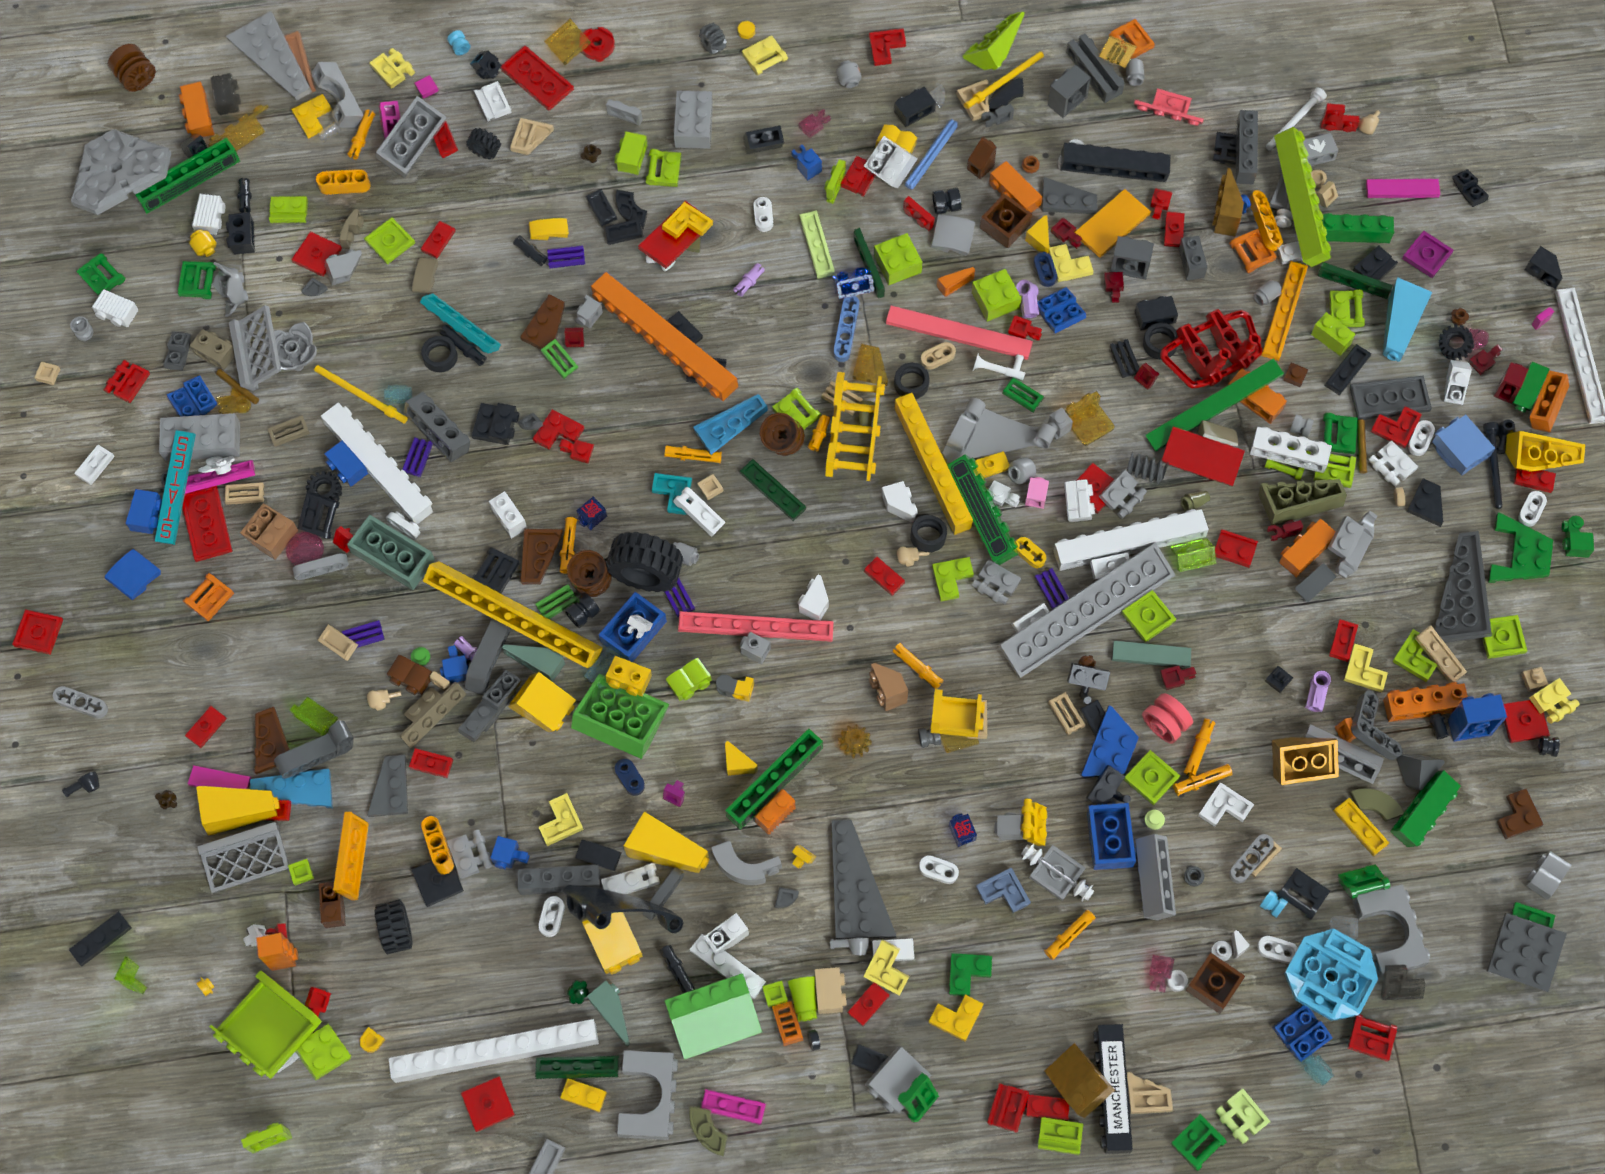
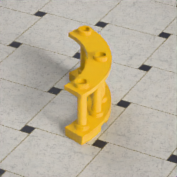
M837 372L834 413L832 416L831 439L828 447L825 476L833 477L834 470L841 468L867 471L866 481H870L871 474H875L876 469L873 457L876 437H880L881 426L877 425L880 395L884 396L885 384H882V376H878L877 385L850 383L848 380H844V372ZM854 390L876 393L875 405L847 403L846 400H843V391ZM851 410L874 413L873 427L844 424V422L840 421L841 411ZM847 431L872 434L870 447L841 444V442H838L839 433ZM841 451L868 454V464L839 461V459H836V453Z

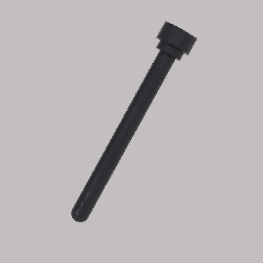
M1488 422L1483 424V433L1486 434L1490 443L1495 447L1490 456L1495 508L1501 509L1503 504L1496 445L1499 426L1497 422Z

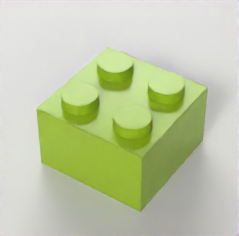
M908 233L874 246V258L888 285L922 273L923 262Z
M1006 269L972 282L971 293L987 322L1020 309L1022 298Z

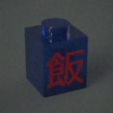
M594 496L576 510L577 521L582 527L586 526L590 531L607 517L606 508Z
M961 813L953 816L952 820L949 821V828L957 847L976 841L977 833L969 814L963 815Z

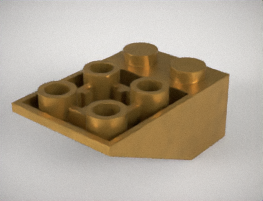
M1228 168L1226 175L1222 174L1212 225L1215 226L1214 233L1236 237L1244 202L1232 171Z

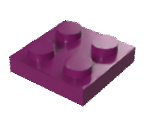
M1423 230L1403 255L1402 259L1433 279L1453 254L1454 250Z

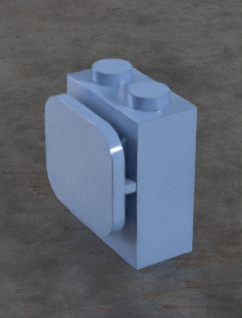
M1467 415L1461 418L1456 417L1446 428L1441 427L1435 432L1436 436L1433 440L1439 456L1449 467L1455 468L1461 476L1490 457L1495 450V447Z

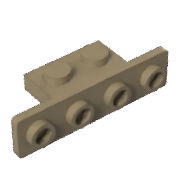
M454 682L442 695L431 687L403 714L412 724L400 734V738L409 748H412L466 696L465 691L457 682Z

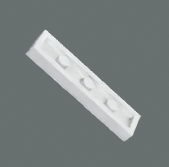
M701 934L690 948V952L726 979L743 973L750 996L755 999L763 989L762 986L767 984L766 981L723 950L715 954L703 938L704 935Z

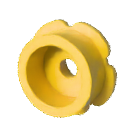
M201 977V980L196 983L198 988L205 996L210 993L213 994L212 989L214 985L208 978L204 980Z

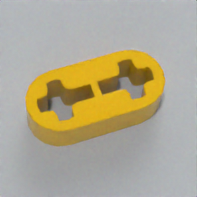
M1026 537L1016 540L1018 545L1016 549L1024 561L1033 568L1038 569L1044 566L1046 554L1043 550ZM1020 544H1021V545L1026 544V545H1027L1026 549L1023 548V549L1021 550V549H1020ZM1034 556H1035V557H1039V556H1040V557H1041V560H1040V561L1037 560V561L1035 562V561H1034Z

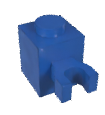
M802 144L800 145L801 153L792 150L791 155L797 159V169L808 181L822 172V160L812 148L806 151Z
M455 645L449 646L450 658L442 660L443 667H440L441 676L447 679L450 684L466 681V674L469 668L468 661L465 655L458 656V650Z
M498 836L490 859L497 868L506 869L508 867L512 869L515 860L528 864L530 856L528 852L518 851L519 844L517 841Z

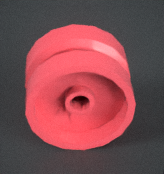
M1162 693L1154 701V705H1150L1142 713L1147 726L1159 738L1170 744L1174 743L1181 736V731H1186L1193 724V719L1188 710L1177 699L1166 693Z

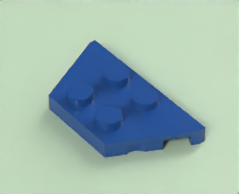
M1112 706L1107 707L1080 775L1081 777L1100 776L1107 765H1110L1121 774L1126 772L1139 737Z

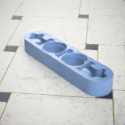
M854 295L846 296L842 304L834 345V358L839 362L847 361L851 354L859 312V299ZM850 302H854L852 312L849 311ZM851 317L853 322L846 324L843 322V319ZM848 333L850 338L843 340L840 338V335ZM841 345L845 346L843 355H839Z

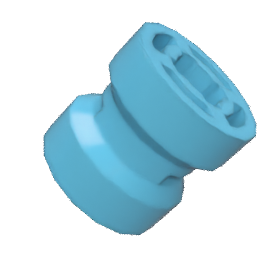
M454 31L447 38L448 43L453 46V51L456 55H463L470 50L471 46L465 39L462 31Z
M1271 890L1260 907L1264 910H1272L1271 915L1277 918L1288 901L1283 898L1278 900L1276 893Z

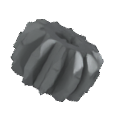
M714 22L700 29L699 37L703 47L711 54L718 53L726 47L727 41L723 30Z

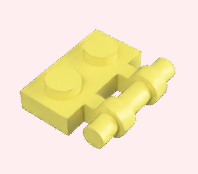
M394 48L389 50V57L382 53L369 62L370 66L391 89L405 80L403 73H408L410 76L415 74L412 65L405 61L403 55Z
M1560 678L1529 697L1540 714L1547 711L1549 714L1547 721L1550 724L1559 722L1564 718V715L1571 714L1579 706V701L1576 699L1568 701L1566 697L1571 695V692ZM1559 703L1562 708L1557 709L1554 705Z

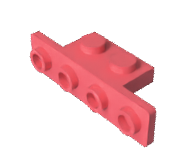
M1157 89L1153 105L1138 100L1134 101V105L1137 106L1136 109L1141 111L1153 110L1156 115L1164 116V114H1167L1176 121L1185 119L1188 120V124L1194 126L1203 124L1204 121L1202 118L1187 114L1192 100L1190 97Z

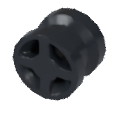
M1541 736L1538 746L1539 755L1550 754L1552 757H1557L1560 748L1559 738L1553 737L1551 739L1547 736Z

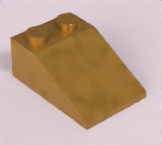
M1290 737L1272 740L1273 777L1281 785L1339 777L1338 740L1336 738Z
M1075 1043L1044 1070L1077 1115L1086 1118L1115 1091Z

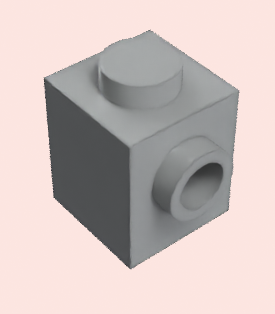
M750 632L747 637L744 636L741 640V654L762 664L771 649V642Z
M1004 813V815L998 816L997 822L994 825L995 834L1001 840H1025L1021 831V824H1023L1022 815Z

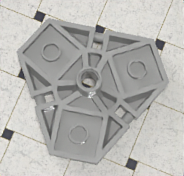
M116 129L106 132L95 140H91L84 146L79 167L80 173H78L71 203L77 208L99 215L128 199V193L133 191L134 194H137L165 179L171 158L169 148L139 139Z

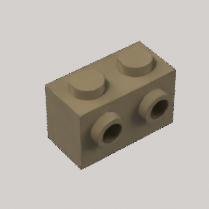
M202 329L190 345L196 356L223 371L235 357L233 344L226 339L223 341L212 331L207 332Z

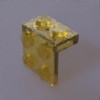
M1097 391L1092 394L1087 393L1077 403H1070L1065 410L1073 421L1072 431L1084 446H1088L1110 433L1115 427L1100 407L1101 396Z

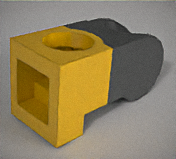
M720 675L716 680L717 691L723 696L749 702L754 687V678L746 677L744 682L732 679L729 675Z

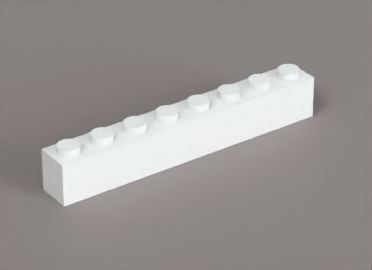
M338 402L322 414L321 418L328 429L340 442L342 440L366 466L369 475L410 521L419 524L433 513L431 500L426 495L423 497L419 493L421 490L414 482L412 484L409 482V476L403 469L400 471L396 467L398 466L396 461L392 457L388 458L385 455V449L380 444L376 445L374 443L375 439L369 431L365 433L361 422L351 417L352 413L346 406L342 407Z
M1191 509L1183 514L1178 515L1174 513L1166 518L1150 519L1145 523L1135 522L1130 526H1118L1106 532L1100 530L1093 535H1079L1071 540L1062 539L1055 543L1053 551L1059 571L1088 565L1090 560L1126 552H1128V555L1139 553L1153 543H1156L1161 548L1204 538L1209 529L1202 509Z

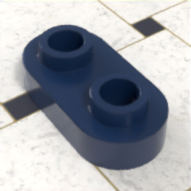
M1046 252L1036 254L1034 257V267L1038 280L1042 286L1051 287L1057 281V272L1052 257Z
M619 760L615 765L617 777L628 794L632 796L640 795L645 789L643 778L631 760ZM628 766V769L623 771L621 767ZM638 782V785L636 787L631 786V783Z

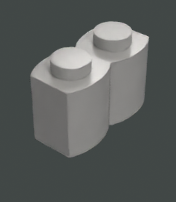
M1551 851L1547 855L1544 853L1537 861L1539 867L1537 870L1533 869L1526 878L1529 880L1527 887L1546 900L1554 894L1571 867L1570 863Z

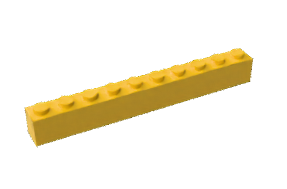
M440 561L429 564L423 582L585 668L596 665L603 647Z

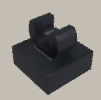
M1277 666L1266 678L1265 682L1281 693L1294 677L1280 666Z

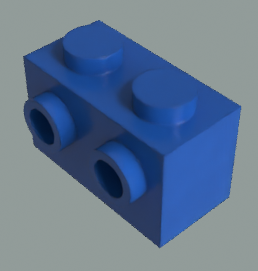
M343 440L325 453L327 466L332 471L335 469L338 472L337 476L343 484L347 482L351 487L369 474L366 466Z
M135 489L125 523L130 531L153 534L154 528L158 525V514L162 505V499L158 492Z

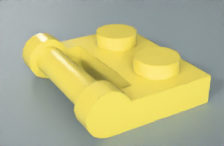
M772 35L742 50L743 57L756 75L761 74L763 70L781 61L788 60L787 54L781 49ZM777 54V56H775V57H773V58H771V59H769V60H767V61H765V62H763V63H761V64H758V63H760V62H762V61H764V60H766V59H768V58H770V57H772V56H774V55Z

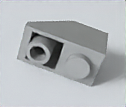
M349 250L343 255H332L326 259L325 269L332 286L350 281L361 259V250Z

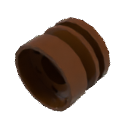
M129 43L120 46L108 59L107 65L109 70L128 91L142 90L155 77V66L135 44Z
M785 413L771 414L765 418L760 427L762 443L778 455H793L804 444L805 434L803 427L798 421ZM782 433H786V439L783 438Z
M583 550L574 554L569 560L567 575L576 591L581 595L587 593L590 597H598L610 587L612 576L607 571L603 556L598 552Z

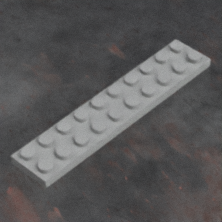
M1153 543L998 646L1017 677L1021 678L1150 591L1174 577L1175 573L1158 545Z

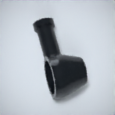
M1509 419L1498 424L1499 432L1497 436L1500 438L1497 447L1498 454H1505L1507 434L1516 431L1515 423Z
M96 771L83 775L74 784L63 788V794L69 797L70 794L81 788L85 789L88 793L97 790L100 785Z

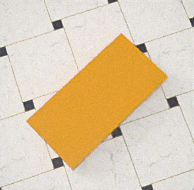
M1124 189L1076 230L1075 233L1082 237L1081 242L1101 258L1116 245L1118 236L1124 237L1150 215L1151 211Z
M344 812L333 890L350 900H358L369 823L352 812Z

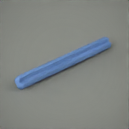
M953 119L948 121L905 182L907 188L912 190L917 185L956 130L958 125Z

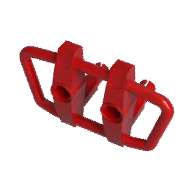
M1216 309L1205 316L1206 322L1194 328L1189 323L1179 327L1176 330L1178 338L1162 348L1160 352L1161 360L1192 389L1208 385L1211 387L1219 383L1224 377L1238 370L1249 368L1261 356L1262 346L1260 343L1261 338L1257 334L1252 317L1248 312L1238 310L1223 315L1219 309ZM1240 317L1243 318L1250 334L1249 338L1241 343L1237 332L1228 321ZM1210 328L1216 345L1220 349L1219 353L1213 357L1210 355L1207 346L1197 335ZM1181 344L1187 361L1203 380L1192 381L1168 357V353ZM1227 360L1233 364L1221 370Z

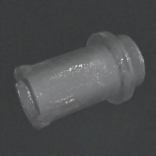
M334 121L330 122L329 126L318 132L317 135L323 142H326L333 135L339 134L341 129L338 128Z

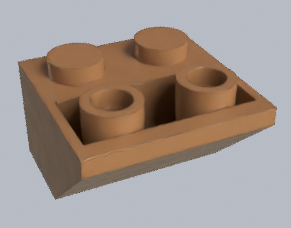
M263 503L240 533L261 552L276 560L298 532V529L293 521Z
M876 663L871 664L869 682L872 689L876 688L878 694L876 698L880 707L883 706L885 711L906 704L908 689L901 673Z

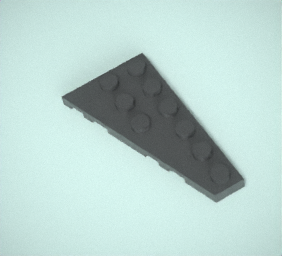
M1479 531L1460 533L1454 551L1453 563L1449 571V578L1446 582L1439 617L1435 625V631L1444 643L1492 637Z
M832 820L836 940L896 938L895 930L852 820Z

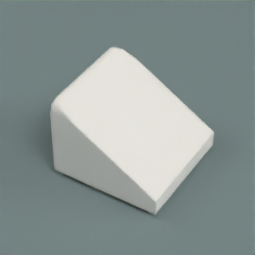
M1237 930L1234 931L1231 940L1234 958L1236 959L1247 951L1249 944Z

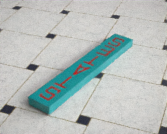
M175 431L155 542L175 545L196 437L195 433Z

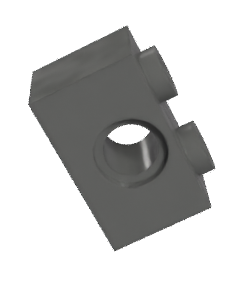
M1200 237L1181 238L1178 250L1186 280L1205 278L1208 266Z

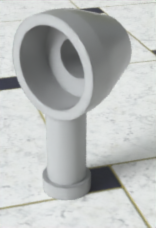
M869 938L830 939L831 949L850 947L852 955H866Z

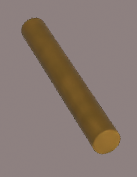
M222 369L217 370V376L253 404L259 402L258 397L246 388L241 387L240 383Z
M1361 419L1357 421L1359 471L1361 474L1367 473L1365 420Z

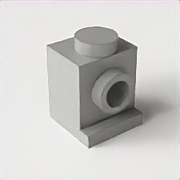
M586 295L584 297L585 303L581 304L577 309L575 321L581 326L585 325L591 328L603 311L601 303Z
M1060 408L1050 414L1047 424L1056 429L1054 439L1057 440L1071 431L1073 421L1064 409Z

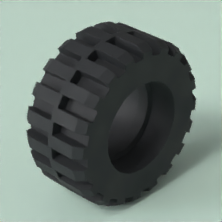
M625 532L613 539L606 567L608 573L613 578H616L620 583H625L629 587L632 586L635 589H642L648 592H666L677 584L683 556L674 544H670L669 541L660 539L658 536L639 532Z

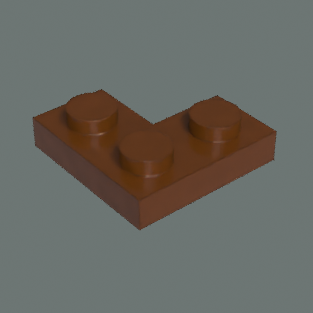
M1527 789L1509 794L1506 797L1514 814L1497 821L1505 840L1544 825Z

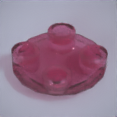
M308 532L296 534L290 539L286 548L287 557L294 566L321 559L324 551L322 540L317 535Z

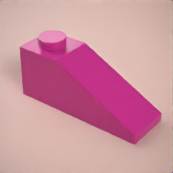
M398 101L380 102L378 105L384 141L400 120Z

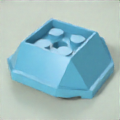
M1334 928L1304 937L1284 973L1294 999L1331 1021L1358 1016L1378 980L1371 949ZM1326 973L1333 974L1335 981H1329L1326 978Z

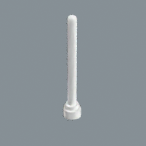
M1317 87L1311 93L1310 100L1278 133L1294 127L1315 104L1322 103L1327 97L1325 91ZM1274 137L1266 145L1267 150H1272L1276 146Z

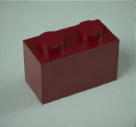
M1511 362L1500 380L1494 397L1512 404L1523 385L1529 369L1521 364Z

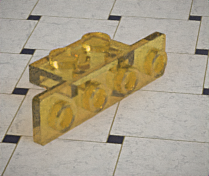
M262 104L253 109L254 113L248 116L246 114L238 119L240 123L235 126L233 124L227 126L224 129L225 133L220 136L218 133L209 139L208 147L227 137L237 152L264 134L265 130L256 117L265 112L269 106L265 105L263 107Z

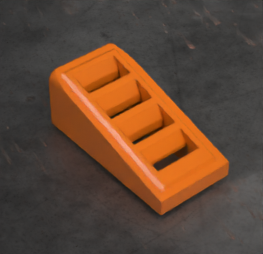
M974 267L938 278L937 288L947 297L974 280Z
M792 1001L772 1006L783 1046L803 1041ZM790 1009L789 1012L778 1014L779 1010ZM792 1016L790 1020L783 1022L780 1020L781 1018ZM794 1023L793 1027L787 1029H783L782 1027ZM795 1030L797 1032V1034L790 1035L787 1037L785 1036V1033L792 1032Z

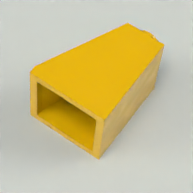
M537 672L528 677L508 707L550 733L561 728L564 723L562 719L575 708L573 704L576 699L540 672Z
M623 912L611 913V922L605 929L596 928L588 920L582 922L606 974H615L622 969V966L636 964L643 957Z

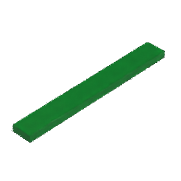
M1273 358L1146 434L1145 437L1156 452L1167 445L1173 426L1190 432L1200 426L1203 420H1210L1282 377L1284 372Z

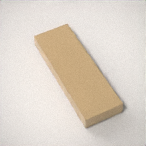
M1428 626L1415 637L1430 659L1437 664V668L1449 683L1456 682L1467 673L1432 626Z

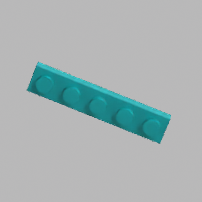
M435 294L422 297L420 303L428 311L436 314L440 320L448 323L456 332L461 333L468 341L480 347L481 351L489 354L499 350L501 346L499 342Z

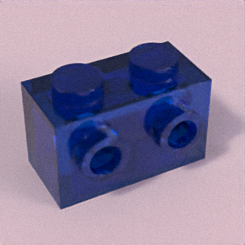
M859 267L852 272L841 271L837 275L832 276L835 294L839 299L874 292L872 274L868 268Z

